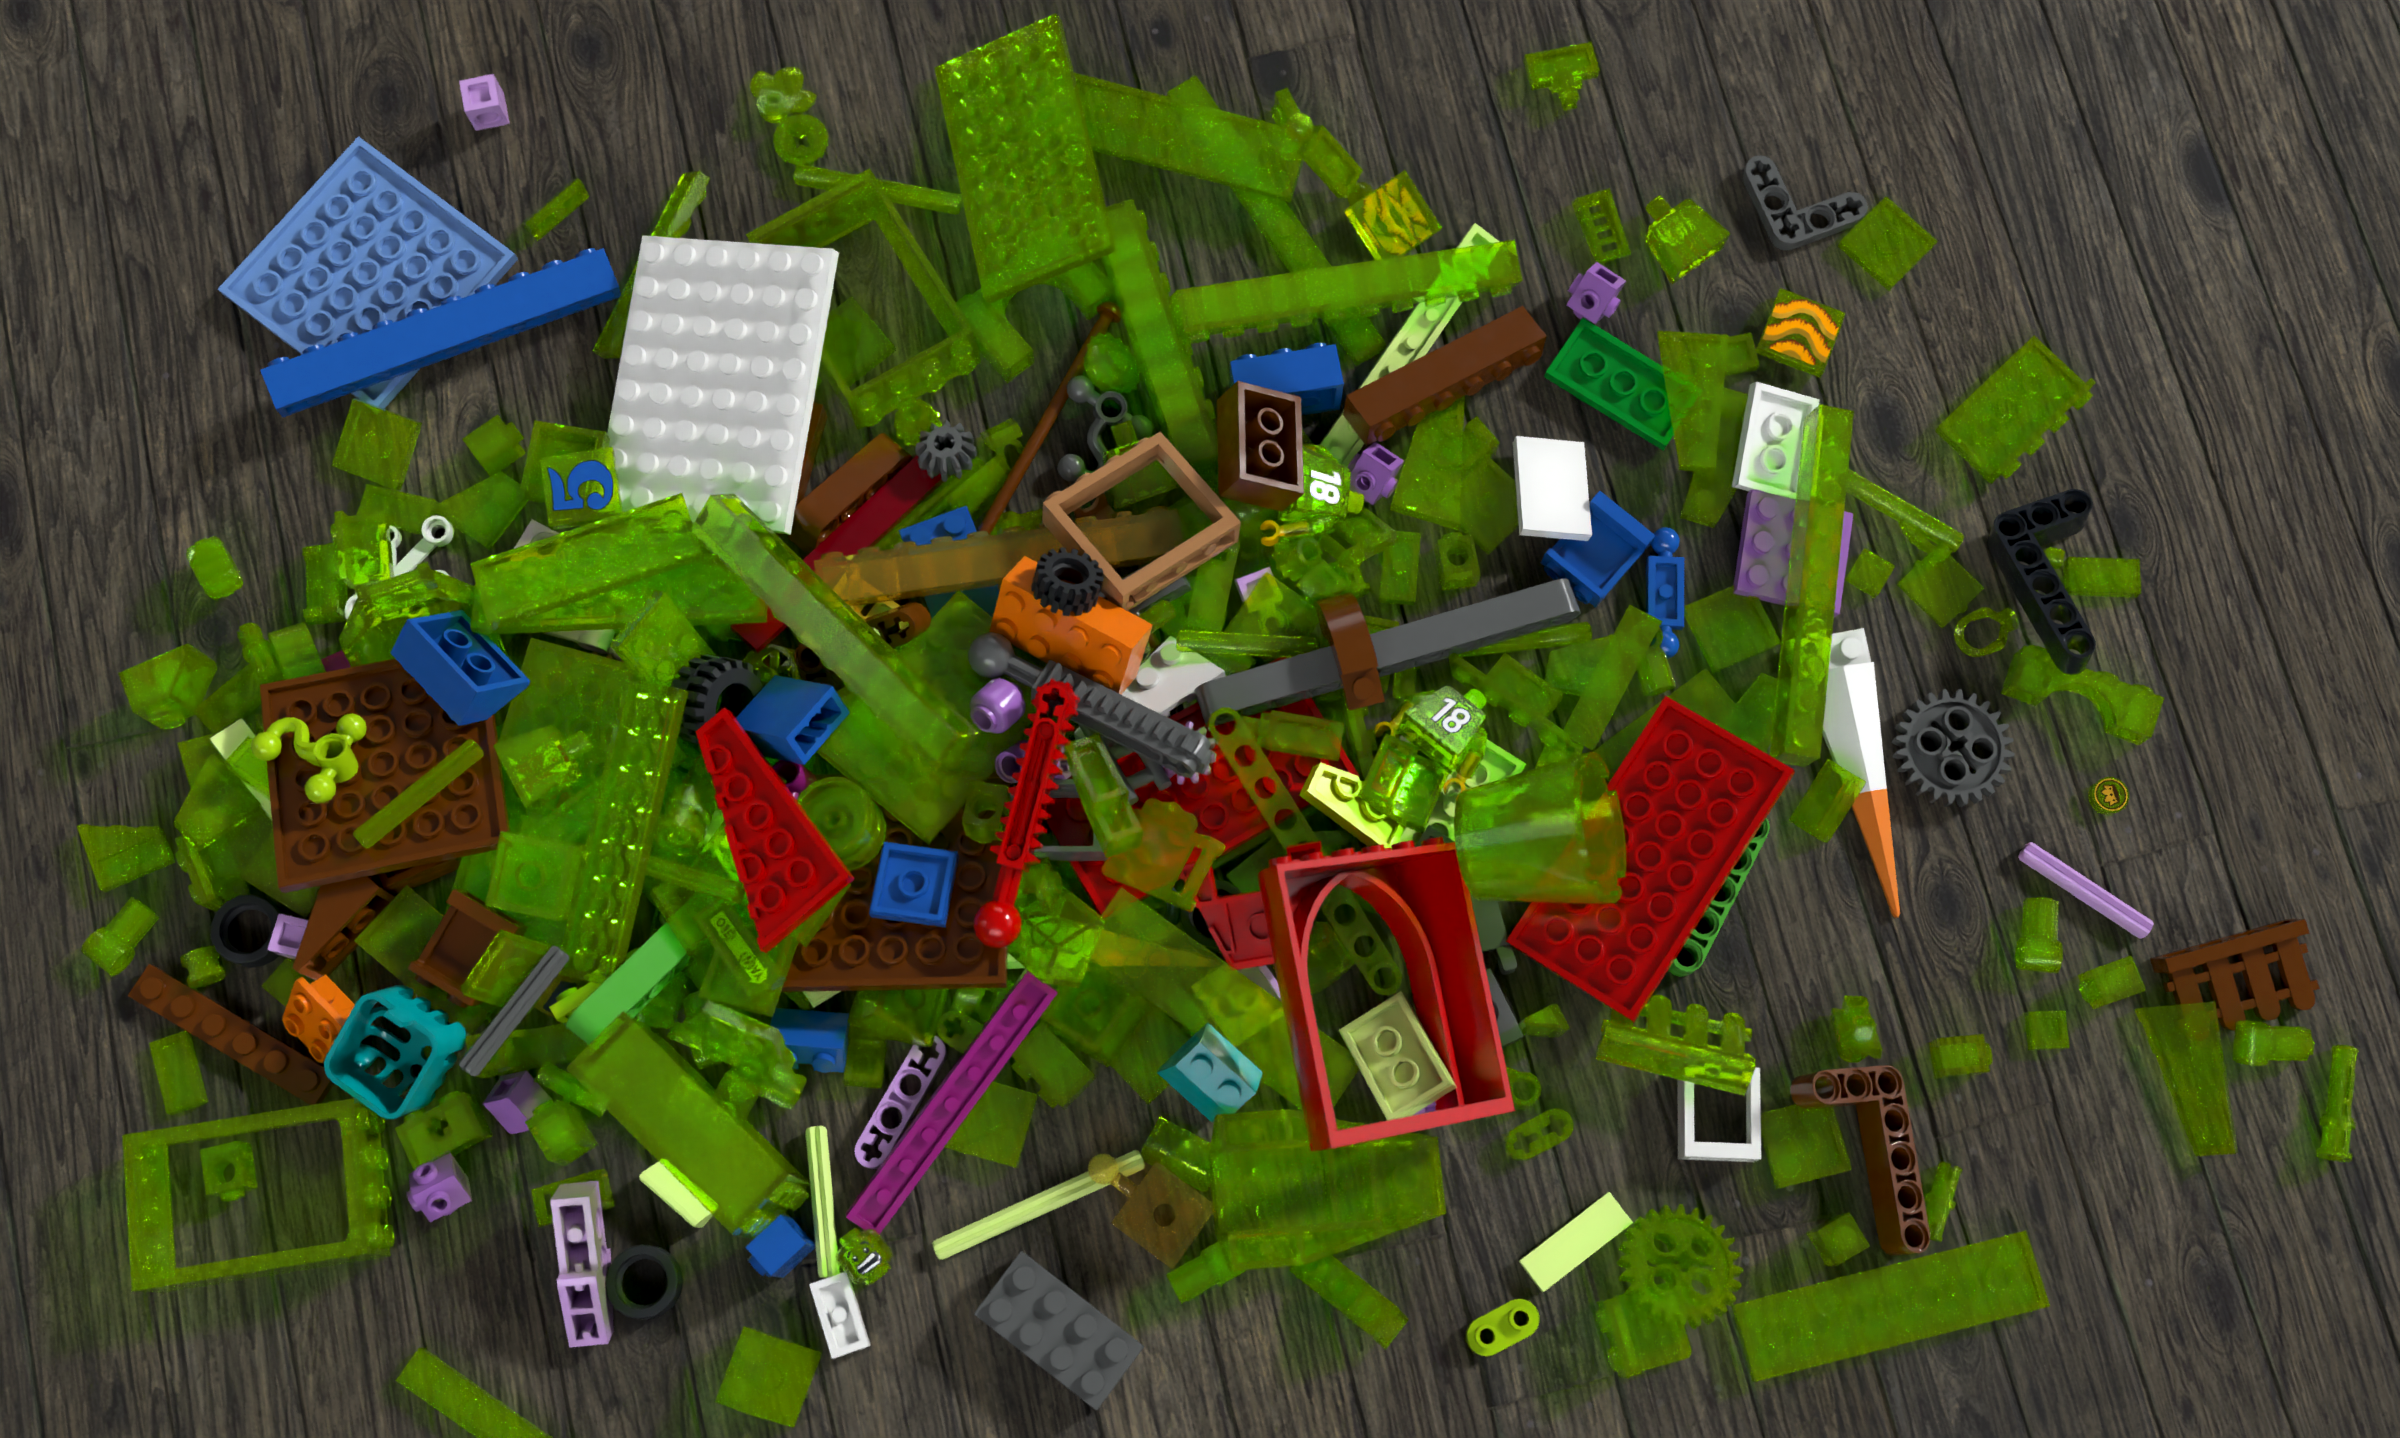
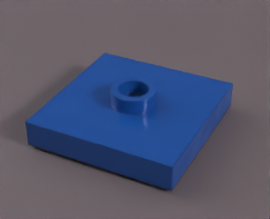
M883 842L869 909L870 917L945 927L959 860L958 852Z

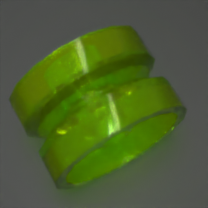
M826 777L813 782L800 793L797 799L798 803L849 871L865 866L878 854L885 841L887 826L882 810L856 782L844 777Z

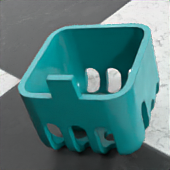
M404 985L392 986L361 996L324 1061L326 1075L333 1083L385 1119H395L428 1106L435 1099L436 1089L442 1086L446 1080L445 1073L457 1061V1056L454 1052L462 1050L467 1041L466 1029L460 1022L448 1025V1013L442 1009L430 1012V1000L425 997L412 999L413 988ZM377 1002L385 1006L372 1009ZM379 1016L386 1017L400 1028L404 1027L410 1032L411 1039L408 1043L403 1042L386 1029L371 1024ZM367 1035L381 1037L399 1050L400 1058L398 1061H394L380 1050L360 1043ZM426 1046L432 1047L428 1059L424 1056V1048ZM376 1058H384L386 1067L378 1075L373 1076L364 1071L372 1065ZM415 1064L423 1067L418 1077L413 1073ZM395 1070H400L403 1073L404 1079L395 1088H388L382 1084ZM414 1082L405 1099H402L399 1095L406 1091Z

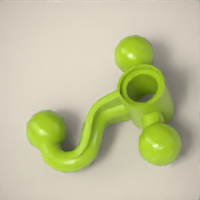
M346 714L336 724L337 734H328L318 739L317 742H309L308 726L300 719L286 717L272 723L266 732L257 734L251 742V750L254 756L262 761L273 760L282 750L280 737L287 732L294 733L295 752L300 758L321 767L319 774L313 775L307 780L305 784L306 796L315 803H326L336 793L335 783L348 781L358 771V761L350 747L352 743L358 742L365 736L367 730L366 722L357 714Z

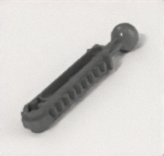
M994 632L980 634L970 645L968 661L972 670L980 677L995 679L1007 675L1032 688L1031 701L1035 699L1037 687H1042L1050 679L1063 683L1068 682L1073 686L1072 690L1076 693V696L1080 698V703H1078L1076 710L1078 716L1072 717L1071 721L1174 771L1180 776L1191 778L1195 772L1203 774L1211 762L1210 758L1213 754L1209 750L1211 743L1200 732L1171 720L1062 666L1060 663L1049 660L1044 669L1016 656L1011 642L1002 634ZM1058 694V698L1056 700L1050 699L1048 704L1055 709L1056 705L1063 706L1064 700Z

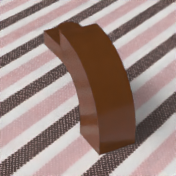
M1348 592L1314 601L1322 636L1327 638L1334 655L1347 710L1350 711L1385 702L1377 670L1378 662L1365 618L1355 596Z

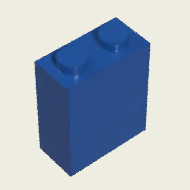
M774 675L736 719L764 757L805 765L848 716L850 711L831 685Z

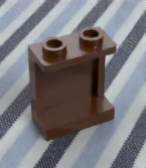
M453 889L446 901L450 907L418 960L411 961L407 969L416 974L414 979L418 983L430 989H435L436 986L448 993L446 998L459 1007L467 1008L468 1005H482L528 926L465 889Z

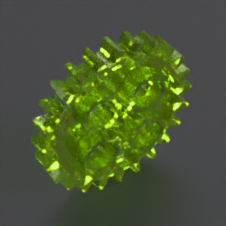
M1664 1204L1659 1214L1652 1208L1646 1213V1220L1639 1216L1633 1223L1635 1228L1630 1227L1624 1234L1629 1241H1623L1618 1249L1626 1255L1621 1256L1617 1261V1265L1627 1268L1618 1277L1619 1280L1630 1281L1631 1286L1625 1291V1295L1637 1294L1639 1297L1634 1305L1635 1309L1646 1305L1649 1307L1647 1319H1651L1658 1313L1661 1315L1662 1327H1665L1671 1319H1674L1677 1330H1681L1687 1320L1691 1328L1696 1330L1701 1325V1319L1704 1323L1710 1325L1715 1320V1315L1722 1317L1728 1311L1725 1305L1731 1306L1737 1299L1731 1292H1737L1742 1287V1284L1734 1278L1739 1277L1743 1273V1268L1733 1265L1741 1257V1253L1729 1251V1247L1735 1239H1723L1721 1237L1725 1226L1720 1225L1715 1229L1710 1226L1713 1219L1711 1214L1704 1220L1699 1219V1209L1697 1207L1689 1215H1686L1683 1204L1677 1206L1674 1214H1672L1669 1206ZM1653 1240L1663 1241L1668 1247V1253L1660 1252L1655 1247ZM1691 1243L1702 1246L1706 1256L1702 1257L1694 1253ZM1647 1261H1649V1262L1652 1263V1264L1658 1265V1266H1656V1267L1649 1266V1265L1647 1264ZM1702 1267H1711L1713 1269V1272ZM1658 1276L1666 1280L1669 1290L1665 1291L1657 1287L1654 1277ZM1692 1280L1700 1281L1706 1288V1294L1698 1293L1692 1286Z

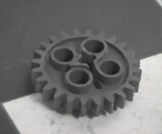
M1943 689L1938 693V700L1932 692L1928 693L1924 697V703L1919 699L1911 705L1914 711L1907 709L1901 715L1906 722H1899L1895 726V729L1903 734L1896 736L1892 740L1893 744L1901 747L1892 757L1903 759L1904 764L1897 769V772L1908 771L1910 776L1905 781V784L1910 785L1917 782L1919 784L1916 791L1917 796L1926 790L1929 791L1930 803L1935 802L1941 796L1944 807L1950 806L1954 798L1959 807H1964L1968 804L1969 798L1976 804L1982 800V794L1989 797L1995 792L1993 786L1999 787L2005 782L2000 774H2007L2012 769L2003 762L2010 760L2015 755V753L2005 750V747L2011 744L2014 739L2003 737L2002 732L2009 727V724L1998 725L1996 720L2001 715V712L1997 711L1989 714L1987 712L1990 704L1988 700L1978 706L1976 704L1977 694L1975 693L1968 697L1967 700H1963L1961 689H1958L1952 698H1950L1948 691ZM1949 716L1956 717L1960 721L1961 730H1955L1950 726L1948 722ZM1931 723H1935L1937 728L1932 727ZM1921 737L1932 741L1934 745L1933 752L1927 751L1922 747ZM1954 743L1958 749L1952 753L1948 747ZM1972 745H1978L1984 750L1985 759L1977 758L1974 755ZM1944 766H1951L1956 770L1957 780H1951L1946 776ZM1969 768L1974 769L1975 773H1970Z

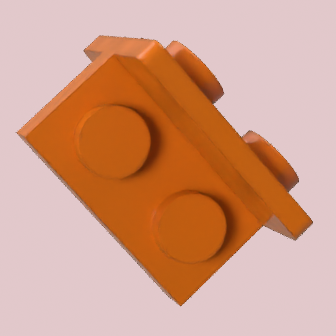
M326 974L310 984L301 977L294 982L282 1021L286 1030L292 1036L298 1037L309 1049L311 1056L317 1062L324 1064L328 1051L355 1004Z

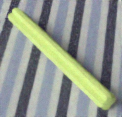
M1138 1150L1129 1152L934 1240L932 1244L938 1259L944 1260L1143 1170L1145 1168L1144 1160Z

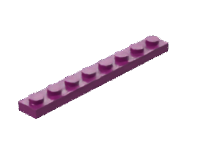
M1027 968L1024 970L845 1213L847 1219L875 1238L880 1235L1058 992L1054 987Z

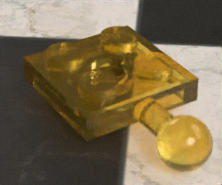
M1098 1154L1089 1162L1088 1173L1094 1182L1098 1184L1110 1183L1128 1197L1111 1221V1224L1173 1270L1217 1206L1158 1161L1154 1162L1138 1185L1118 1171L1116 1160L1108 1154ZM1165 1203L1173 1208L1174 1219L1167 1226H1159L1153 1218V1213L1158 1205Z

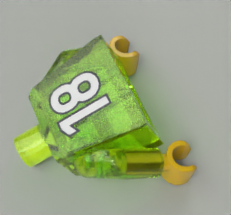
M1303 444L1304 494L1284 511H1279L1278 520L1283 521L1284 525L1279 526L1273 520H1266L1261 524L1260 530L1271 529L1275 531L1273 536L1261 538L1263 545L1273 546L1278 543L1281 536H1285L1286 539L1313 536L1331 529L1336 522L1345 518L1348 512L1358 514L1364 504V496L1361 493L1350 490L1351 472L1349 468L1339 464L1338 460L1324 446Z
M1445 686L1438 691L1430 690L1413 693L1391 714L1392 720L1390 722L1384 721L1376 725L1374 734L1378 738L1384 731L1391 730L1390 736L1383 742V744L1388 743L1391 747L1398 742L1399 734H1401L1450 775L1456 771L1458 773L1456 777L1447 780L1443 790L1446 795L1451 785H1460L1461 792L1456 798L1458 802L1466 795L1464 784L1467 778L1472 779L1485 756L1487 732L1483 727L1487 717L1481 709L1486 705V698L1477 689H1471L1463 696L1451 686Z

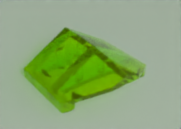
M1314 921L1309 938L1307 966L1311 997L1335 983L1355 964L1330 924L1326 921ZM1270 964L1275 971L1274 964Z

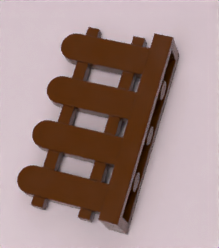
M2285 919L2150 958L2154 973L2168 974L2169 981L2164 982L2163 985L2165 992L2173 991L2180 1018L2174 1019L2176 1029L2184 1028L2188 1038L2202 1041L2207 1039L2211 1033L2210 1020L2218 1018L2223 1028L2237 1031L2245 1025L2246 1017L2244 1011L2253 1008L2255 1015L2262 1020L2276 1019L2281 1011L2279 1000L2288 998L2289 1004L2296 1010L2311 1009L2315 1004L2313 991L2320 988L2318 981L2310 980L2302 955L2309 952L2306 943H2299L2297 938L2298 936L2309 934L2306 920ZM2272 944L2273 951L2264 953L2262 947ZM2237 954L2239 961L2229 964L2228 957ZM2277 961L2284 988L2278 990L2274 988L2268 968V963ZM2202 964L2204 971L2194 973L2193 967ZM2241 971L2250 998L2240 1000L2233 977L2234 973ZM2206 981L2208 982L2215 1008L2205 1010L2198 987L2199 983Z

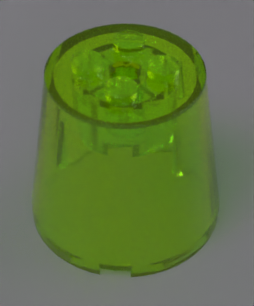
M1596 752L1583 753L1468 788L1459 794L1454 815L1456 852L1465 884L1475 899L1480 901L1612 904L1620 899L1622 889L1621 886H1617L1618 878L1626 876L1624 825L1616 790L1609 791L1605 778L1609 777V769L1599 754Z

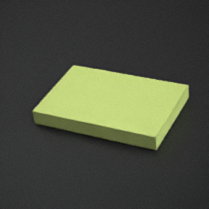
M1402 991L1339 1029L1344 1042L1387 1120L1411 1116L1457 1088L1409 1000Z

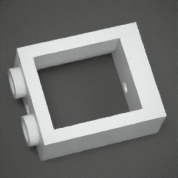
M1689 1059L1688 1065H1683L1677 1069L1678 1159L1755 1162L1761 1160L1760 1068L1749 1067V1062L1743 1060L1726 1061V1066H1711V1060ZM1694 1077L1746 1079V1144L1694 1142Z

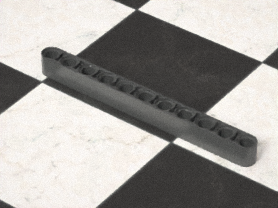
M1558 579L1372 633L1370 636L1378 662L1379 678L1557 626L1577 618L1581 611L1569 580ZM1328 646L1208 681L1196 687L1194 692L1205 725L1216 726L1342 689L1332 649Z

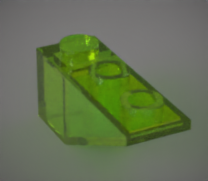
M1313 1240L1289 1269L1292 1274L1385 1350L1409 1321L1406 1315L1393 1302Z

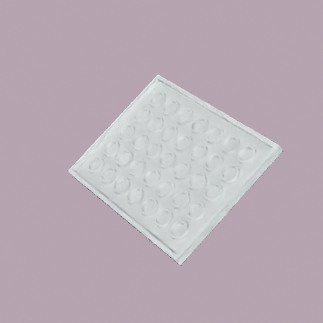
M642 235L602 464L608 468L613 478V496L605 508L593 510L594 512L604 515L791 535L839 256L837 251L830 248ZM598 482L597 492L603 497L604 489Z

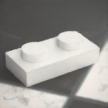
M846 1271L809 1284L832 1359L871 1346L849 1273Z

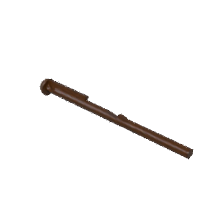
M1104 301L1096 307L1097 312L1100 314L1098 321L1091 329L976 530L982 537L989 538L1067 402L1069 398L1067 394L1069 380L1072 377L1083 374L1110 323L1120 322L1122 313L1116 303Z

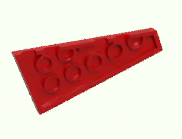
M724 707L696 731L707 772L711 774L716 790V795L714 796L717 806L722 811L726 824L724 830L739 881L743 883L749 902L747 908L750 918L754 920L758 932V945L760 951L768 953L855 878L731 711Z

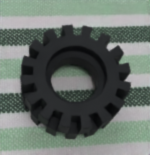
M1059 548L1058 553L1051 549L1048 550L1047 555L1043 553L1040 556L1031 589L1034 591V598L1036 600L1041 599V606L1045 608L1051 605L1050 611L1053 613H1057L1058 609L1063 610V616H1070L1071 611L1074 612L1075 616L1082 615L1083 610L1088 613L1091 611L1092 606L1095 607L1104 579L1102 577L1103 570L1098 568L1099 563L1096 560L1089 562L1090 555L1087 553L1079 556L1077 555L1079 551L1072 548L1071 553H1067L1066 548ZM1061 580H1068L1075 584L1066 583Z

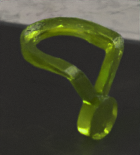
M1988 607L1979 608L1958 621L1954 631L1956 645L1962 652L1973 657L1997 652L2005 647L2008 632L2019 628V620L2011 608L2001 610L1999 613ZM1990 617L2001 624L1999 638L1984 648H1973L1965 641L1964 628L1971 621Z

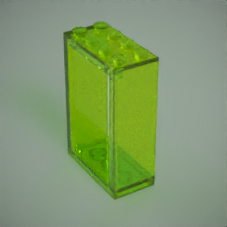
M870 168L746 234L749 243L823 248L875 220L948 335V338L853 390H850L823 346L820 369L858 430L865 426L876 425L890 412L896 409L907 408L916 398L927 392L932 393L941 389L950 379L958 375L963 376L975 369L976 365L981 363L973 329Z
M622 1011L566 1068L731 1234L755 1239L780 1214L783 1215L789 1208L795 1211L809 1197L806 1190L810 1187V1182L655 1029L630 1014Z
M353 1098L122 1135L132 1291L165 1293L391 1256L390 1247L394 1245V1230L392 1225L388 1224L387 1209L391 1206V1193L389 1187L385 1186L384 1170L388 1168V1156L385 1148L381 1147L380 1135L385 1129L384 1118L366 1107L358 1099ZM335 1119L339 1122L342 1132L350 1232L346 1241L176 1268L168 1146Z

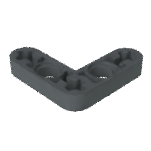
M1754 156L1747 162L1743 170V183L1771 242L1780 250H1793L1853 228L1860 224L1867 213L1868 204L1866 199L1856 192H1847L1797 210L1776 165L1767 156ZM1755 168L1759 172H1766L1763 181L1760 175L1753 176L1752 173ZM1763 184H1765V187H1766V188H1764L1762 191H1760L1761 188H1762V186H1763ZM1776 196L1781 200L1782 208L1779 210L1767 208L1764 198ZM1846 204L1850 208L1856 207L1857 211L1854 216L1851 211L1840 214L1838 219L1836 218V214L1841 213ZM1814 214L1823 215L1827 219L1828 226L1822 229L1814 227L1810 222V216ZM1784 215H1786V217H1785V219H1784V221H1783V223H1782L1781 218H1782ZM1783 227L1787 231L1793 230L1795 232L1791 239L1787 234H1780Z

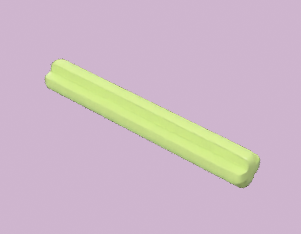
M812 1126L806 1128L805 1133L817 1269L820 1278H828L840 1273L826 1127Z

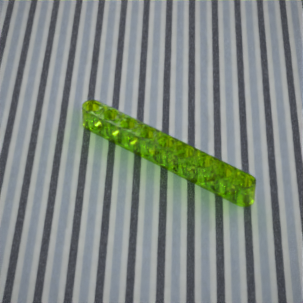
M1222 707L1214 710L1207 720L1208 731L1286 856L1287 846L1296 845L1303 840L1310 842L1319 841L1236 710ZM1222 713L1231 715L1235 722L1233 731L1227 735L1219 734L1214 727L1216 717ZM1242 745H1248L1254 751L1253 762L1245 767L1238 765L1234 758L1236 749ZM1261 777H1269L1274 784L1273 793L1266 798L1258 797L1254 790L1256 781ZM1283 808L1289 809L1294 816L1293 824L1287 829H1279L1274 822L1276 813ZM1322 847L1321 852H1323V856H1328ZM1337 884L1321 904V912L1370 988L1381 995L1395 993L1402 983L1400 969L1351 891ZM1341 904H1349L1353 909V916L1346 923H1338L1334 918L1335 909ZM1363 935L1370 936L1373 942L1372 949L1367 954H1357L1354 950L1356 939ZM1382 967L1390 968L1392 971L1391 981L1385 986L1376 985L1374 982L1375 972Z

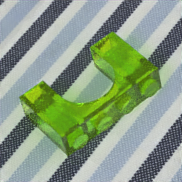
M1062 226L1054 232L1049 231L1043 234L1038 239L1035 247L1027 253L1021 252L1017 254L1005 270L999 274L993 273L983 282L979 290L972 295L966 294L961 297L955 304V308L952 309L955 324L1007 383L1035 363L1033 349L1013 328L1005 316L1009 301L1018 291L1036 284L1056 287L1067 295L1088 320L1098 314L1096 307L1100 303L1116 300L1115 286Z

